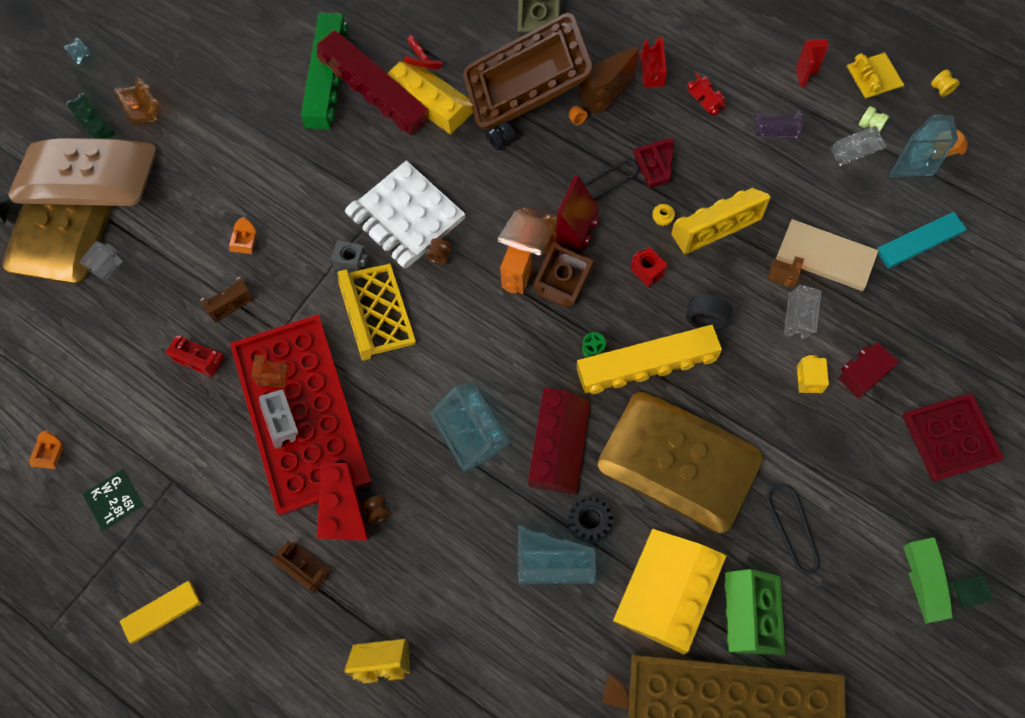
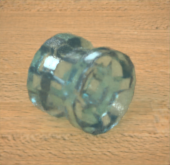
M77 37L73 39L72 44H66L63 47L77 64L81 62V58L84 56L88 57L91 55L86 46Z

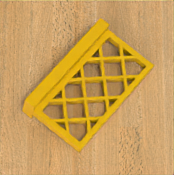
M391 264L350 273L347 272V269L338 271V284L362 361L371 359V355L416 344ZM387 272L389 276L387 282L383 283L375 279L377 274ZM362 277L368 280L364 288L355 285L353 279ZM371 283L382 287L378 295L367 291ZM385 290L395 294L392 303L381 298ZM364 295L374 300L370 308L360 303ZM378 302L389 307L384 315L373 310ZM392 309L401 313L402 317L398 322L387 317ZM370 314L381 319L376 328L366 322ZM384 322L395 327L390 335L379 330ZM400 329L407 333L409 339L400 341L394 338V335ZM376 334L387 339L384 345L374 347L372 340Z

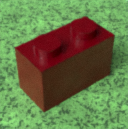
M878 342L871 348L868 345L865 346L857 354L859 358L855 362L849 360L841 368L843 373L838 380L858 399L899 363Z

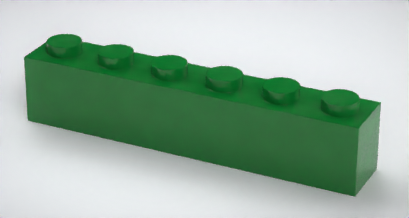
M318 13L301 112L303 124L308 129H330L331 121L335 120L334 103L337 104L338 101L336 89L337 86H340L341 78L337 77L330 67L318 60L317 43L334 29L344 38L345 35H348V23H345L343 14Z

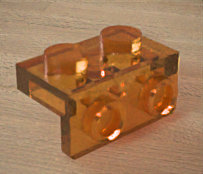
M140 77L135 78V86L114 90V97L131 125L156 121L157 111H159L158 102L156 99H153L149 87L143 83Z

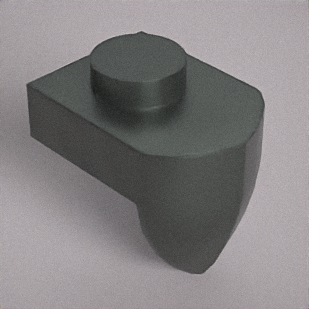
M9 191L0 195L1 224L6 223L7 214L19 211L23 204L14 203L10 200L8 196Z

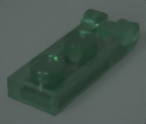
M83 92L77 95L78 98L74 101L69 100L65 103L91 138L110 139L116 135ZM85 105L84 108L78 111L79 107Z

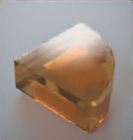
M607 676L602 703L628 710V697L624 688L616 679Z

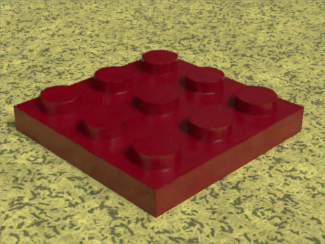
M972 393L908 411L902 415L932 482L983 468L1004 460Z

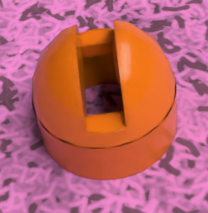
M574 106L569 111V118L574 125H580L586 120L587 112L580 106Z

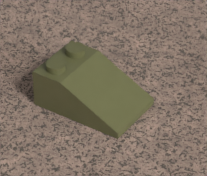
M519 0L517 32L529 33L559 17L561 0Z

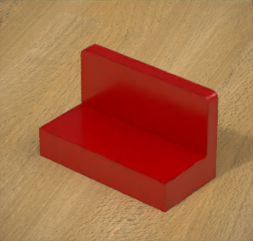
M827 39L805 41L796 66L800 88L806 86L810 73H818L829 46Z

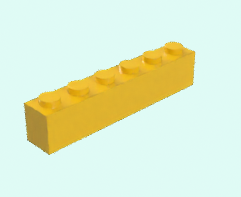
M713 325L580 359L577 360L576 369L584 394H598L603 392L605 388H620L628 382L635 380L636 382H643L648 380L650 376L657 374L665 376L670 374L672 370L680 368L681 370H688L694 367L695 364L702 362L704 364L713 363L719 357L722 349Z

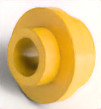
M666 204L656 206L652 213L653 220L660 226L670 224L675 216L673 208Z

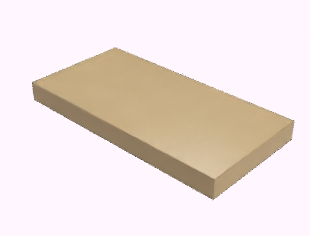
M792 219L776 260L863 291L878 250Z

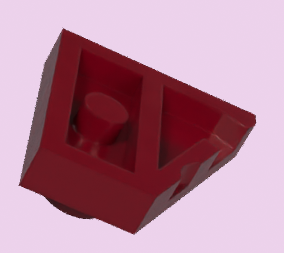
M673 137L634 149L633 154L649 189L669 183Z

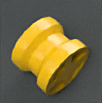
M948 69L938 74L931 82V86L939 90L941 97H946L952 93L960 84L958 79L951 76L952 73Z

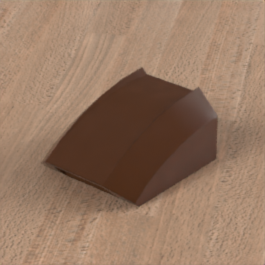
M552 242L533 283V287L540 297L562 307L573 305L596 262Z

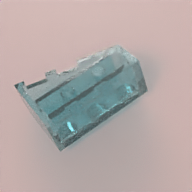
M518 525L519 584H595L596 564L594 548L565 539L562 541L549 537V534L542 532L539 534Z

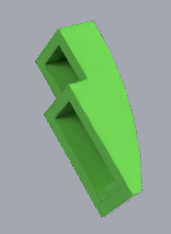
M935 537L910 542L903 546L912 571L908 574L925 623L951 619L952 610L949 589Z

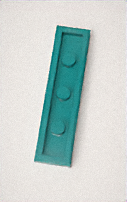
M952 212L878 247L877 254L886 267L890 269L963 234L967 228L955 212Z

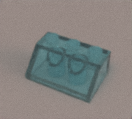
M953 115L930 116L909 139L889 173L890 177L934 176L958 140Z
M475 383L455 386L429 413L463 472H467L497 455L510 442Z

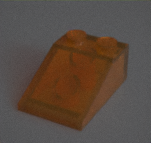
M523 207L522 210L519 209L513 213L499 235L497 242L543 255L549 251L552 242L556 243L557 217L545 213L543 216L535 214V210Z

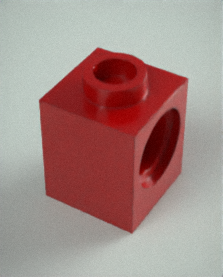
M650 247L644 251H638L632 257L631 271L648 288L666 275L668 264ZM643 264H649L652 267L646 268L643 266Z

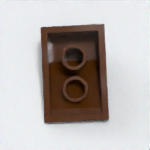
M637 46L594 64L592 74L579 83V98L590 115L606 110L635 77L639 52Z

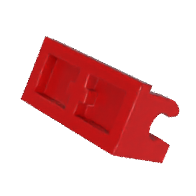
M657 38L654 46H649V42L646 40L643 44V51H640L643 88L664 87L667 70L663 38Z
M180 335L174 338L169 348L165 351L172 361L211 378L224 358L222 353L194 343L187 338H182Z

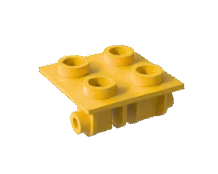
M861 53L855 57L856 61L847 65L865 99L904 86L885 53L870 58Z

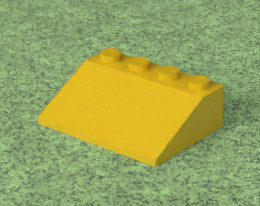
M652 529L613 622L685 655L689 651L726 555L704 545Z

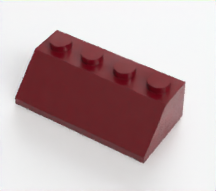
M543 387L528 478V486L530 488L577 495L590 407L589 401L569 391Z

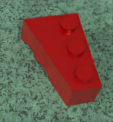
M321 462L317 539L364 541L370 539L350 464Z

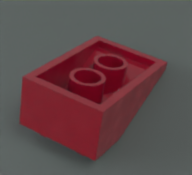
M575 174L557 211L556 244L581 254L584 246H589L592 238L591 230L592 228H597L600 216H597L598 206L581 178Z

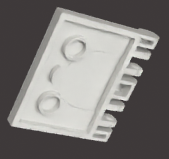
M407 161L396 168L358 201H353L345 209V213L358 224L372 216L364 223L362 229L367 233L369 232V236L380 246L383 245L382 248L388 252L399 243L401 244L392 253V257L398 260L397 262L404 269L412 265L431 248V239H442L466 218L463 211Z

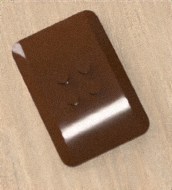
M566 13L469 64L464 69L463 77L470 102L473 105L472 109L477 125L482 129L497 126L504 121H509L554 99L587 79L593 72V64L573 14Z

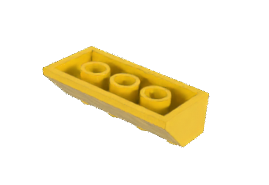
M399 62L387 73L429 109V120L450 135L473 113V105L468 97L424 67Z
M754 188L738 191L729 199H721L707 209L701 208L687 218H679L675 221L671 234L683 254L686 255L762 220L771 197L768 193Z

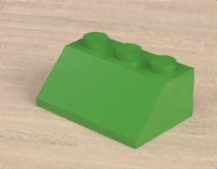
M752 569L725 572L729 652L786 655L780 576Z

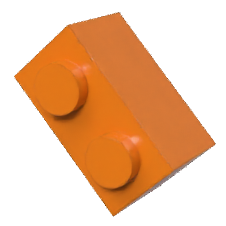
M509 244L500 267L502 288L514 294L517 292L524 293L532 272L531 250Z

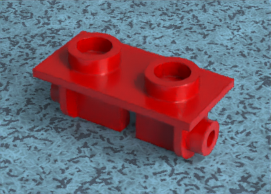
M696 73L697 80L689 82L687 85L689 88L688 92L697 101L705 97L700 104L709 115H717L720 112V107L726 110L724 104L726 99L718 90L714 92L711 89L712 84L705 76L701 78Z

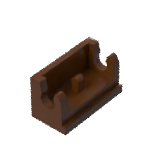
M240 276L236 277L238 283L208 300L204 297L200 298L201 303L215 323L254 300Z
M287 541L271 559L272 562L314 594L332 572L293 541L291 543Z

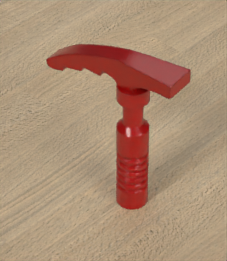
M411 35L407 38L408 43L421 59L404 56V62L429 69H441L443 63L430 60L424 54L423 48L414 36Z

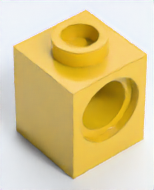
M810 355L800 360L797 365L799 393H823L829 386L826 358Z

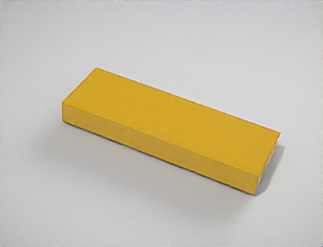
M187 581L120 620V624L129 643L134 644L197 607L201 602L192 583Z

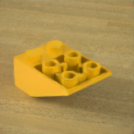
M400 639L353 645L345 667V673L353 676L354 680L362 681V683L378 682V677L383 676L388 678V680L404 679V674L410 673L408 641Z

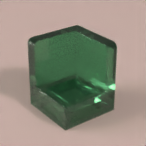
M984 575L948 584L949 590L955 589L960 605L963 608L993 601Z

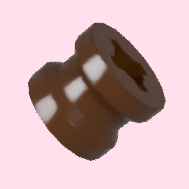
M433 238L430 242L431 248L427 251L425 257L434 264L445 265L448 260L447 254L451 252L452 246L443 239Z
M383 495L372 497L361 505L362 510L368 515V524L379 523L391 515L390 510L385 507Z

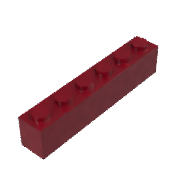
M335 29L317 43L318 60L330 67L337 77L343 78L354 91H358L363 95L369 104L376 106L383 116L390 118L396 123L401 131H405L411 136L427 121L429 109Z

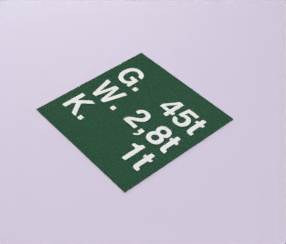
M123 469L83 493L102 531L143 506Z

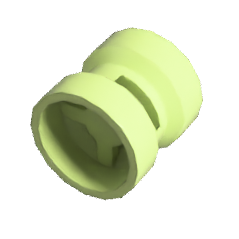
M869 106L858 126L862 128L869 127L872 133L878 136L889 116L885 113H876V109Z

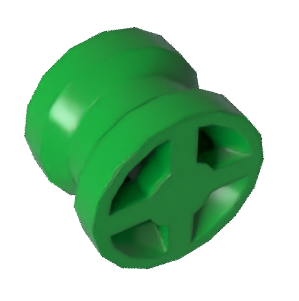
M597 332L587 334L583 339V355L588 358L605 353V338Z

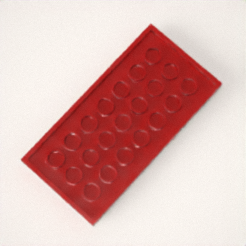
M319 314L230 343L278 516L319 503L321 462L350 464L356 489L372 484ZM283 389L298 433L294 442H290V439L282 442V447L275 449L260 407L259 396Z

